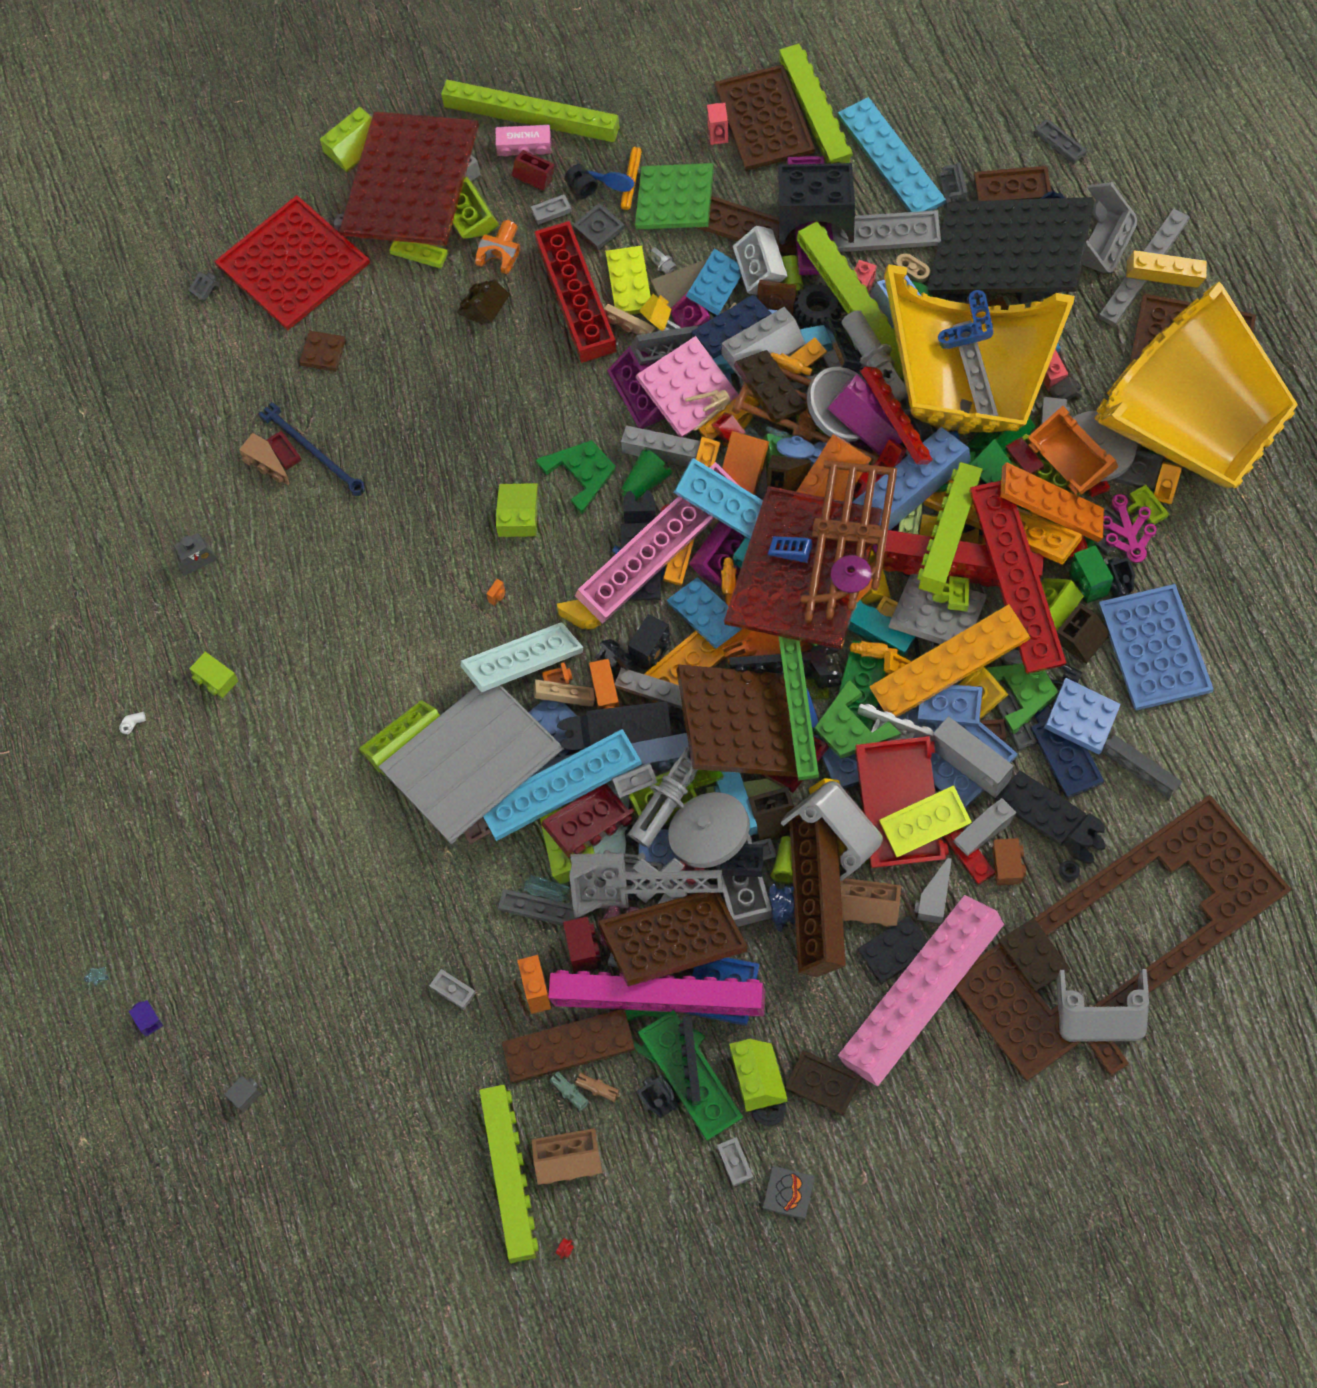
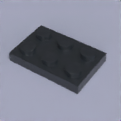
M909 915L898 922L897 926L890 927L859 947L858 952L879 982L883 984L905 970L928 940Z

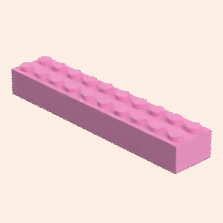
M716 462L710 467L737 484ZM678 496L577 590L575 597L603 624L715 518Z
M966 895L963 896L838 1054L847 1069L879 1086L1004 924L996 910Z

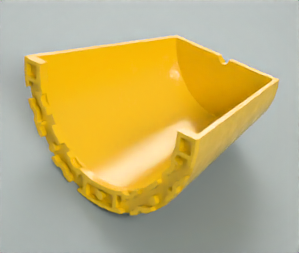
M888 264L885 269L884 279L911 414L916 419L937 426L939 429L942 427L946 431L958 430L960 434H969V432L991 433L1004 430L1018 431L1020 427L1026 425L1075 296L1055 293L1041 302H1032L1029 308H1025V304L1009 305V310H1001V306H988L994 333L991 338L977 343L998 416L980 414L976 411L959 347L944 349L938 341V335L941 331L953 328V325L969 320L974 323L970 304L930 297L925 293H921V296L917 295L918 290L911 285H907V281L904 279L907 275V267ZM979 312L976 317L982 318L986 313ZM981 324L983 332H986L985 324ZM962 399L972 402L969 413L961 411L960 403Z
M1218 282L1205 291L1200 300L1198 298L1195 299L1187 308L1180 312L1173 319L1174 322L1168 328L1165 327L1161 333L1159 332L1141 351L1140 357L1137 360L1134 359L1107 392L1109 399H1102L1101 404L1096 410L1099 415L1095 416V420L1099 424L1223 488L1233 487L1235 489L1242 483L1243 480L1241 478L1253 469L1252 464L1254 461L1259 460L1263 456V447L1267 448L1273 443L1274 435L1281 432L1284 428V422L1288 421L1295 414L1293 411L1298 404L1227 291Z

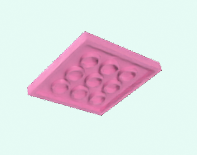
M696 336L636 375V379L679 437H684L693 431L703 419L717 409L713 407L705 412L703 411V408L711 404L712 396L688 402L685 401V398L709 393L716 389L718 392L725 390L731 401L739 395Z

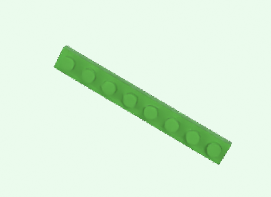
M798 629L779 631L778 636L798 781L819 778Z

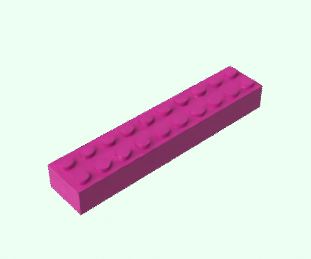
M557 970L556 973H550L548 998L556 1007L671 1012L674 1010L680 1013L692 1012L764 1017L765 989L763 983H759L757 979H747L746 982H738V979L735 978L717 981V978L704 977V980H695L693 976H683V979H674V976L666 975L627 987L621 973L619 976H611V973L608 972L590 975V972L587 971L569 974V971Z

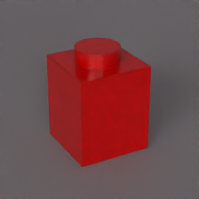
M726 412L711 424L721 439L728 444L732 431L741 434L745 433L734 416Z

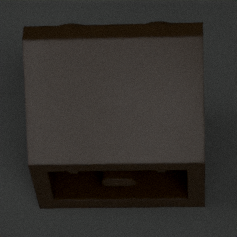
M496 280L475 283L470 287L467 297L460 302V308L457 313L481 325L492 323L510 294Z
M772 455L768 466L766 500L782 503L791 501L810 471L811 460Z
M1080 603L1057 631L1061 647L1086 664L1109 637V631L1097 614Z
M788 787L748 798L757 824L759 841L769 838L774 840L790 835V822L784 826L781 824L785 815L794 808Z

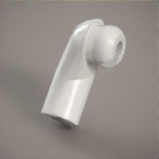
M140 712L125 716L119 727L121 733L129 734L136 723L146 721L145 713Z

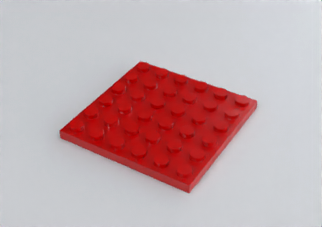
M297 195L214 261L221 271L287 331L370 264L368 257Z

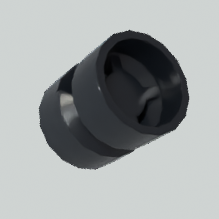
M575 164L565 173L564 180L581 199L591 196L598 187V182L582 164Z

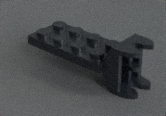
M648 490L644 493L642 502H635V495L632 491H628L624 497V524H620L621 549L656 518L654 496ZM661 570L628 601L661 600Z
M829 638L819 645L813 646L811 652L801 653L805 677L811 675L819 688L841 685V680L838 678L842 677V673L828 671L827 666H833L834 660L826 658V655L838 652V647H835V645L839 644L838 639ZM781 654L729 658L730 669H735V671L744 672L747 670L755 671L756 673L784 674Z
M667 701L586 711L587 715L569 717L557 724V728L563 731L567 730L565 731L567 738L563 739L560 744L564 749L568 750L587 748L621 729L624 730L631 743L672 736Z
M1021 770L995 798V803L1003 798L1016 811L1015 816L1061 847L1064 844L1070 855L1083 863L1092 864L1095 862L1092 853L1087 850L1088 847H1094L1097 850H1105L1106 848L1105 841L1098 835V833L1105 832V826L1099 818L1091 813L1086 815L1084 811Z

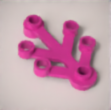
M1117 494L1112 499V508L1115 511H1119L1123 527L1113 523L1111 517L1104 516V521H1109L1110 524L1105 525L1103 523V529H1109L1128 539L1129 545L1119 541L1118 536L1114 533L1107 535L1106 544L1125 552L1131 562L1140 563L1146 558L1147 552L1145 547L1151 537L1155 536L1156 526L1147 524L1144 528V535L1138 543L1135 536L1145 520L1150 518L1151 510L1148 507H1141L1138 518L1132 526L1126 509L1128 499L1123 494ZM1121 499L1123 502L1118 503L1116 500ZM1145 511L1148 515H1142L1141 512ZM1147 529H1153L1154 532L1149 533ZM1109 538H1114L1115 541H1114V542H1110L1108 539H1109ZM1133 551H1139L1140 554L1135 555Z

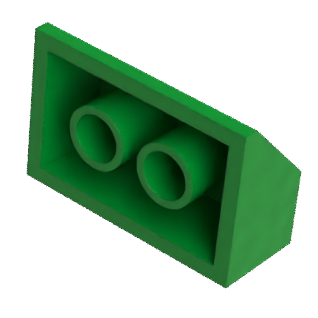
M1029 417L1026 425L1020 427L1018 431L978 432L968 443L967 447H969V452H975L976 457H978L996 439L1007 455L1005 446L1023 437L1025 434L1030 435L1035 425Z

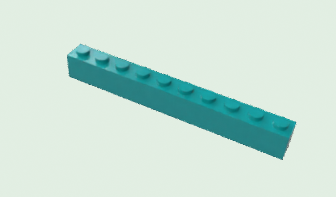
M748 538L744 539L733 556L734 565L778 590L783 589L779 583L780 579L792 594L810 587L812 576L810 571L805 568H799L789 559L769 556V549L760 546ZM861 600L857 603L855 611L848 620V630L870 642L883 643L888 648L898 649L897 654L902 657L906 656L916 636L889 628L892 617L884 616L876 608L863 604Z

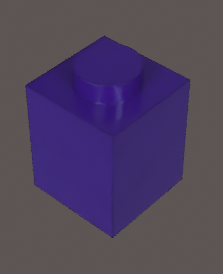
M147 1000L136 1003L133 1009L129 1011L145 1037L163 1027L162 1022Z

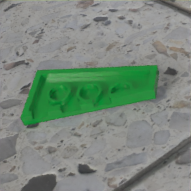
M994 439L970 465L982 468L980 480L987 484L1001 481L1002 466L1006 462L1012 463L996 439ZM1017 505L1018 508L1030 512V510Z

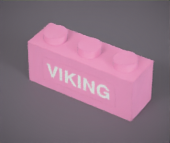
M550 125L496 127L497 156L519 155L522 150L531 154H551Z

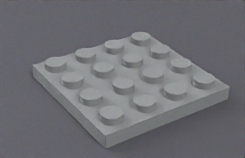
M911 574L892 616L889 628L942 644L977 623L987 595L969 589V607L967 612L947 609L948 601L945 603L935 602L932 599L933 593L918 589L920 580H917L918 574Z

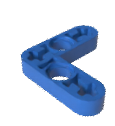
M975 290L969 295L974 323L941 331L938 335V341L942 348L950 349L987 340L992 337L994 330L986 295L983 291ZM976 298L980 299L981 305L977 306ZM979 312L986 313L982 318L976 317ZM981 324H985L986 332H983ZM968 331L971 333L969 337H961L963 332Z

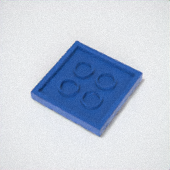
M724 958L694 967L693 977H695V980H704V977L717 978V981L735 978L738 979V982H746L747 979H757L759 964ZM685 1013L747 1026L749 1016Z

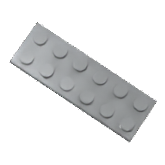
M938 210L855 216L854 243H849L846 233L837 225L832 224L833 240L837 245L838 252L938 246L939 242H941Z

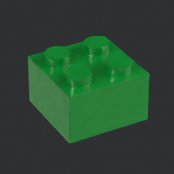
M1096 545L1074 553L1069 577L1073 582L1075 581L1077 588L1084 596L1086 604L1108 596L1113 576Z

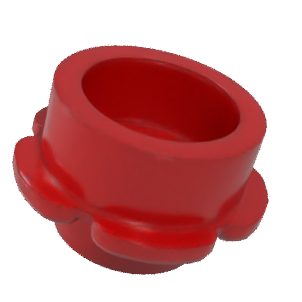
M563 1238L556 1250V1254L561 1256L560 1259H563L564 1256L568 1258L574 1248L571 1245L572 1240L569 1241Z

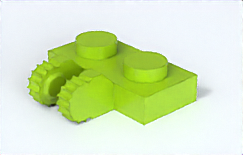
M1147 485L1130 493L1129 498L1134 504L1126 508L1128 515L1133 514L1137 509L1140 510L1141 507H1148L1151 510L1150 518L1147 519L1149 524L1155 525L1168 517L1169 513ZM1145 511L1141 512L1142 515H1148ZM1138 515L1131 519L1132 525L1135 523Z
M949 576L942 596L933 593V601L939 603L948 601L947 609L967 612L969 607V578Z

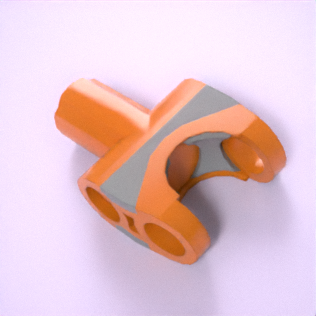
M510 220L503 221L496 237L483 235L476 254V266L482 267L488 260L497 258L502 261L501 273L508 274L511 271L520 252V244L512 242L518 229L514 222Z

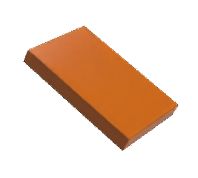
M732 431L722 469L740 487L755 495L770 441Z

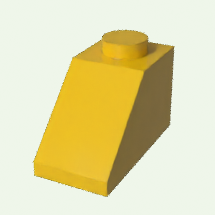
M652 294L639 311L653 325L664 331L672 309L667 305L669 301L663 296L657 297L655 294Z
M579 600L557 604L559 616L581 629H594L597 626H601V622Z

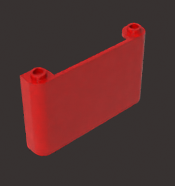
M930 736L855 745L862 810L881 833L883 839L881 846L869 857L870 868L945 860V855H948V845L943 843L940 837L896 858L879 822L880 819L935 794L931 757L932 753H935L934 741H930Z

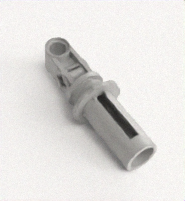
M860 310L848 314L842 320V325L862 356L860 358L861 368L865 366L877 367L882 372L885 382L891 387L895 398L899 402L907 398L906 386L893 368L894 360L892 357H889L892 351L891 346L887 344L881 345Z
M689 746L685 748L678 761L675 762L668 776H663L661 785H651L650 789L654 791V795L628 833L629 837L646 848L650 847L674 808H684V804L680 800L683 795L687 794L688 790L686 788L693 781L698 771L692 769L691 760L689 759ZM664 802V804L660 808L659 812L657 813V815L655 816L647 830L644 831L649 822L651 821V819L653 818V816L655 815V813L657 812V810L659 809V807L661 806V804Z

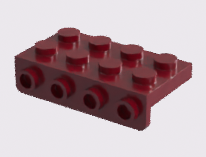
M605 783L542 821L541 825L570 859L571 854H583L587 847L590 845L596 846L604 836L610 837L620 826L626 827L633 821L632 817L635 810L633 808L628 810Z

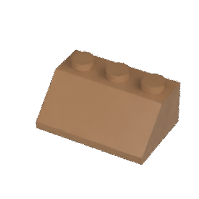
M845 878L840 882L843 921L855 920L864 924L879 923L883 926H897L901 885Z
M595 1128L532 1139L533 1161L538 1185L551 1184L561 1180H573L583 1176L590 1177L602 1173Z

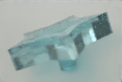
M769 426L766 431L774 435L773 439L777 440L778 436L787 438L789 434Z
M90 968V973L84 977V981L93 982L96 986L101 981L108 980V975L105 974L106 968Z

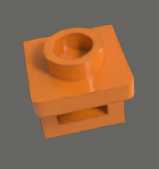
M565 662L561 663V668L542 672L544 681L570 684L569 680H573L570 668L566 669Z

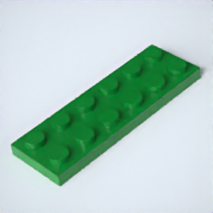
M853 640L852 643H861V642H860V641ZM850 651L839 693L848 681H851L861 691L862 696L850 704L848 708L871 731L873 720L859 715L858 708L860 704H870L877 709L878 701L869 686L885 678L884 658L861 657V654Z
M672 1010L640 1030L638 1035L705 1140L709 1141L742 1120L743 1116L695 1042L701 1105L692 1106L691 1100H687L686 1087H690L689 1078L685 1079L683 1066H687L686 1057L682 1058L681 1045L685 1044L684 1036H680L679 1024L682 1022L676 1012Z

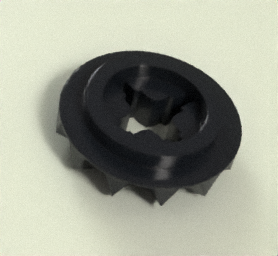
M784 1102L772 1105L775 1111H771L769 1117H767L766 1111L763 1108L752 1110L753 1117L758 1123L765 1126L777 1125L785 1116L786 1104Z

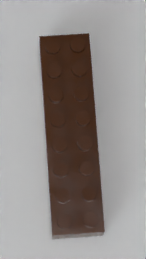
M798 814L789 821L798 973L819 977L846 966L837 834L822 817L816 822L809 823Z

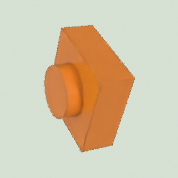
M496 579L486 593L488 603L494 606L504 598L506 593L502 581Z

